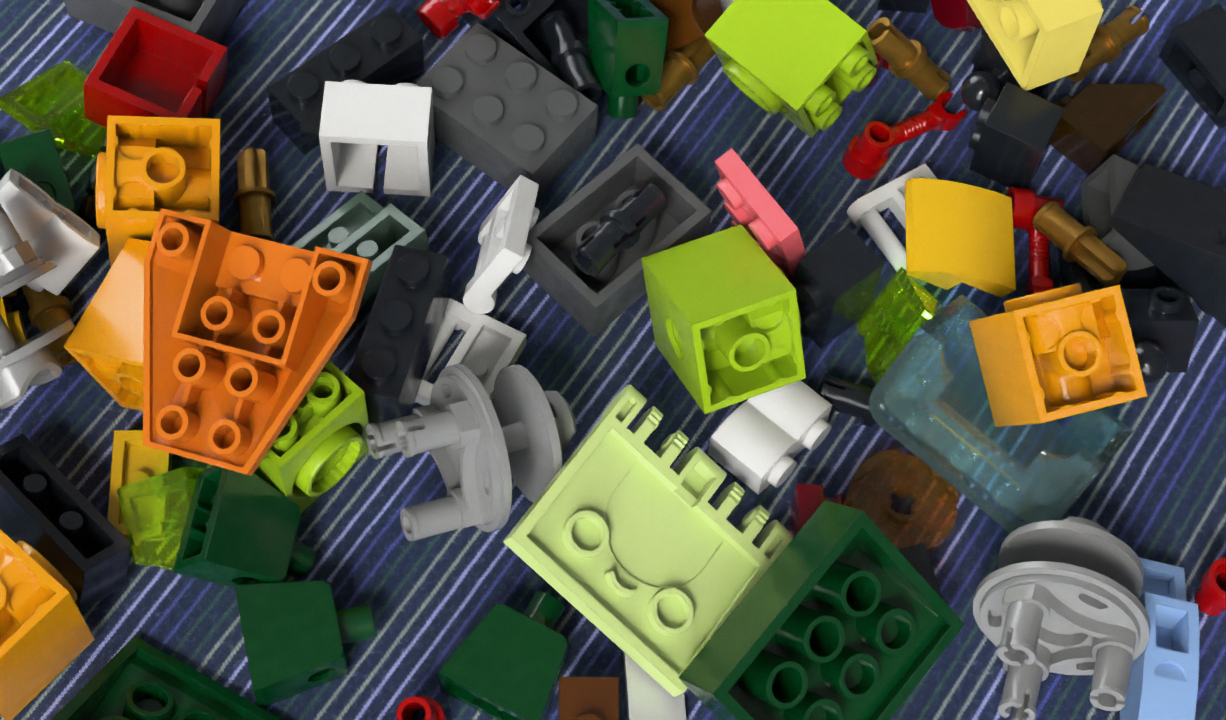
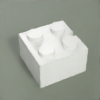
M345 80L343 82L325 81L319 141L327 191H363L364 193H374L378 146L388 145L383 187L384 194L431 197L435 152L432 87H419L412 83H399L396 85L367 84L359 80Z

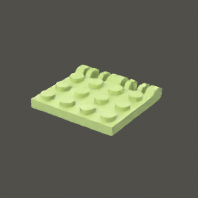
M629 384L604 410L600 420L503 540V543L674 697L684 694L687 690V687L678 677L792 541L793 534L778 520L770 522L761 531L770 516V513L761 505L750 510L743 517L741 524L735 528L727 520V517L741 501V497L745 492L744 489L736 481L732 482L710 505L708 501L724 481L727 473L699 447L692 449L677 467L672 470L670 468L671 464L688 443L689 438L681 430H677L662 442L660 449L656 453L645 445V440L659 426L660 420L664 415L653 406L629 430L627 427L647 402V399Z

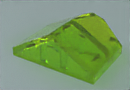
M62 61L0 97V109L32 132L50 128L56 147L90 157L97 156L99 152H102L99 148L107 128L86 119L84 114L83 83L88 75L69 61Z
M902 267L857 321V330L864 338L866 367L875 383L879 382L920 342L947 310L916 278L907 275V270Z
M182 467L119 487L117 494L129 541L132 544L131 549L135 564L144 567L151 565L173 571L197 477L200 471L207 468Z

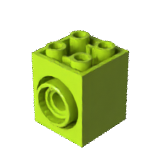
M734 0L704 34L723 65L722 70L725 75L746 96L772 115L780 112L810 138L819 129L822 131L829 129L842 113L843 107L841 104L853 91L857 93L862 91L871 82L877 71L875 66L878 60L868 32L829 0Z
M742 224L641 258L655 345L704 414L806 378L801 339V316L797 303L796 289L789 282L782 269L773 263Z
M328 360L254 474L295 502L302 513L321 494L335 486L349 472L353 465L369 451L366 436L370 435L366 432V426L369 424L365 392Z

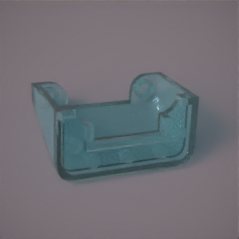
M961 294L917 330L874 387L869 397V409L872 417L880 427L1009 533L1030 523L1060 520L1132 434L1133 430L1113 414L1101 408L1074 415L1065 427L1056 420L1041 424L995 427L969 321L987 317V315Z

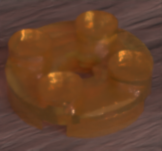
M890 449L871 456L857 469L845 500V506L863 510L897 549L924 543L928 555L933 553L948 539L957 519L958 489L952 476L938 461L922 453L916 457L911 454H900L902 449ZM896 493L901 499L909 496L913 498L915 503L911 507L912 514L904 515L891 509L893 501L890 495Z

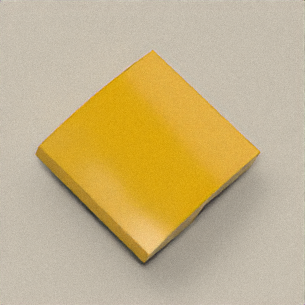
M910 178L905 181L907 275L945 290H949L962 282L1000 298L1016 290L1011 197L985 188L947 180Z

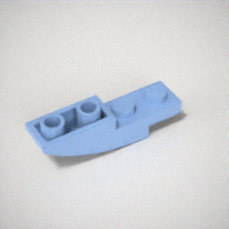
M1139 557L1144 569V580L1138 600L1148 613L1151 630L1146 649L1132 663L1125 706L1120 710V720H1195L1199 677L1200 631L1198 604L1187 602L1184 568Z

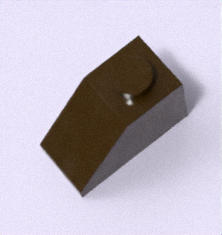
M1088 84L1074 98L1068 94L1057 104V106L1065 110L1050 145L1090 175L1113 154L1117 155L1154 118L1167 89L1161 84Z

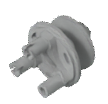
M0 204L1 298L57 267L53 259L45 263L41 256H36L27 240L22 241ZM0 314V409H5L20 401L26 393L28 386H40L60 377L62 368L48 344L76 327L71 318L57 323L18 344Z
M455 364L445 367L440 372L432 388L429 405L414 408L412 415L376 424H367L366 432L370 436H366L368 448L374 459H380L383 456L402 452L405 458H410L416 454L429 451L439 468L447 489L446 497L403 508L400 511L401 526L408 541H415L473 525L487 533L502 529L506 525L511 511L512 478L522 494L534 503L561 469L562 461L566 456L565 451L576 434L577 428L574 415L566 399L558 391H543L534 375L524 366L511 365L499 371L494 384L492 404L485 388L476 375L466 366Z
M1068 516L1064 520L1040 521L1019 527L1004 539L998 556L999 569L990 573L980 582L973 600L975 621L984 635L998 647L997 655L1003 661V670L1007 671L1002 698L998 705V713L1002 717L1007 718L1011 713V708L1014 706L1011 720H1034L1037 713L1036 706L1041 682L1046 680L1050 672L1078 676L1093 675L1089 698L1091 704L1105 711L1122 710L1125 706L1132 663L1146 649L1151 630L1148 613L1138 600L1144 580V569L1139 557L1125 542L1110 534L1103 526L1085 518Z

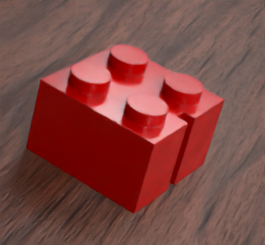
M132 6L83 83L85 118L107 128L108 115L201 118L202 115L206 117L226 83L228 48Z

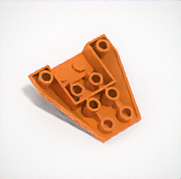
M161 208L144 261L143 445L252 476L355 321L373 262L366 258L315 246L314 251H309L233 232L212 220Z

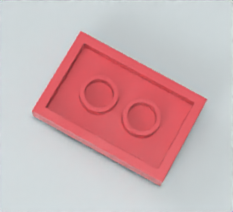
M731 148L714 161L721 177V181L716 184V187L726 200L723 205L733 219L731 225L734 227L742 224L773 263L782 269L789 282L793 285L798 262L807 256L799 229Z

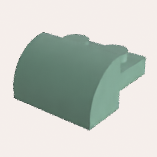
M360 191L291 246L309 251H314L315 246L371 260L373 263L360 303L361 305L379 290L395 244L427 251L429 242L425 229L390 203L383 208L363 191Z

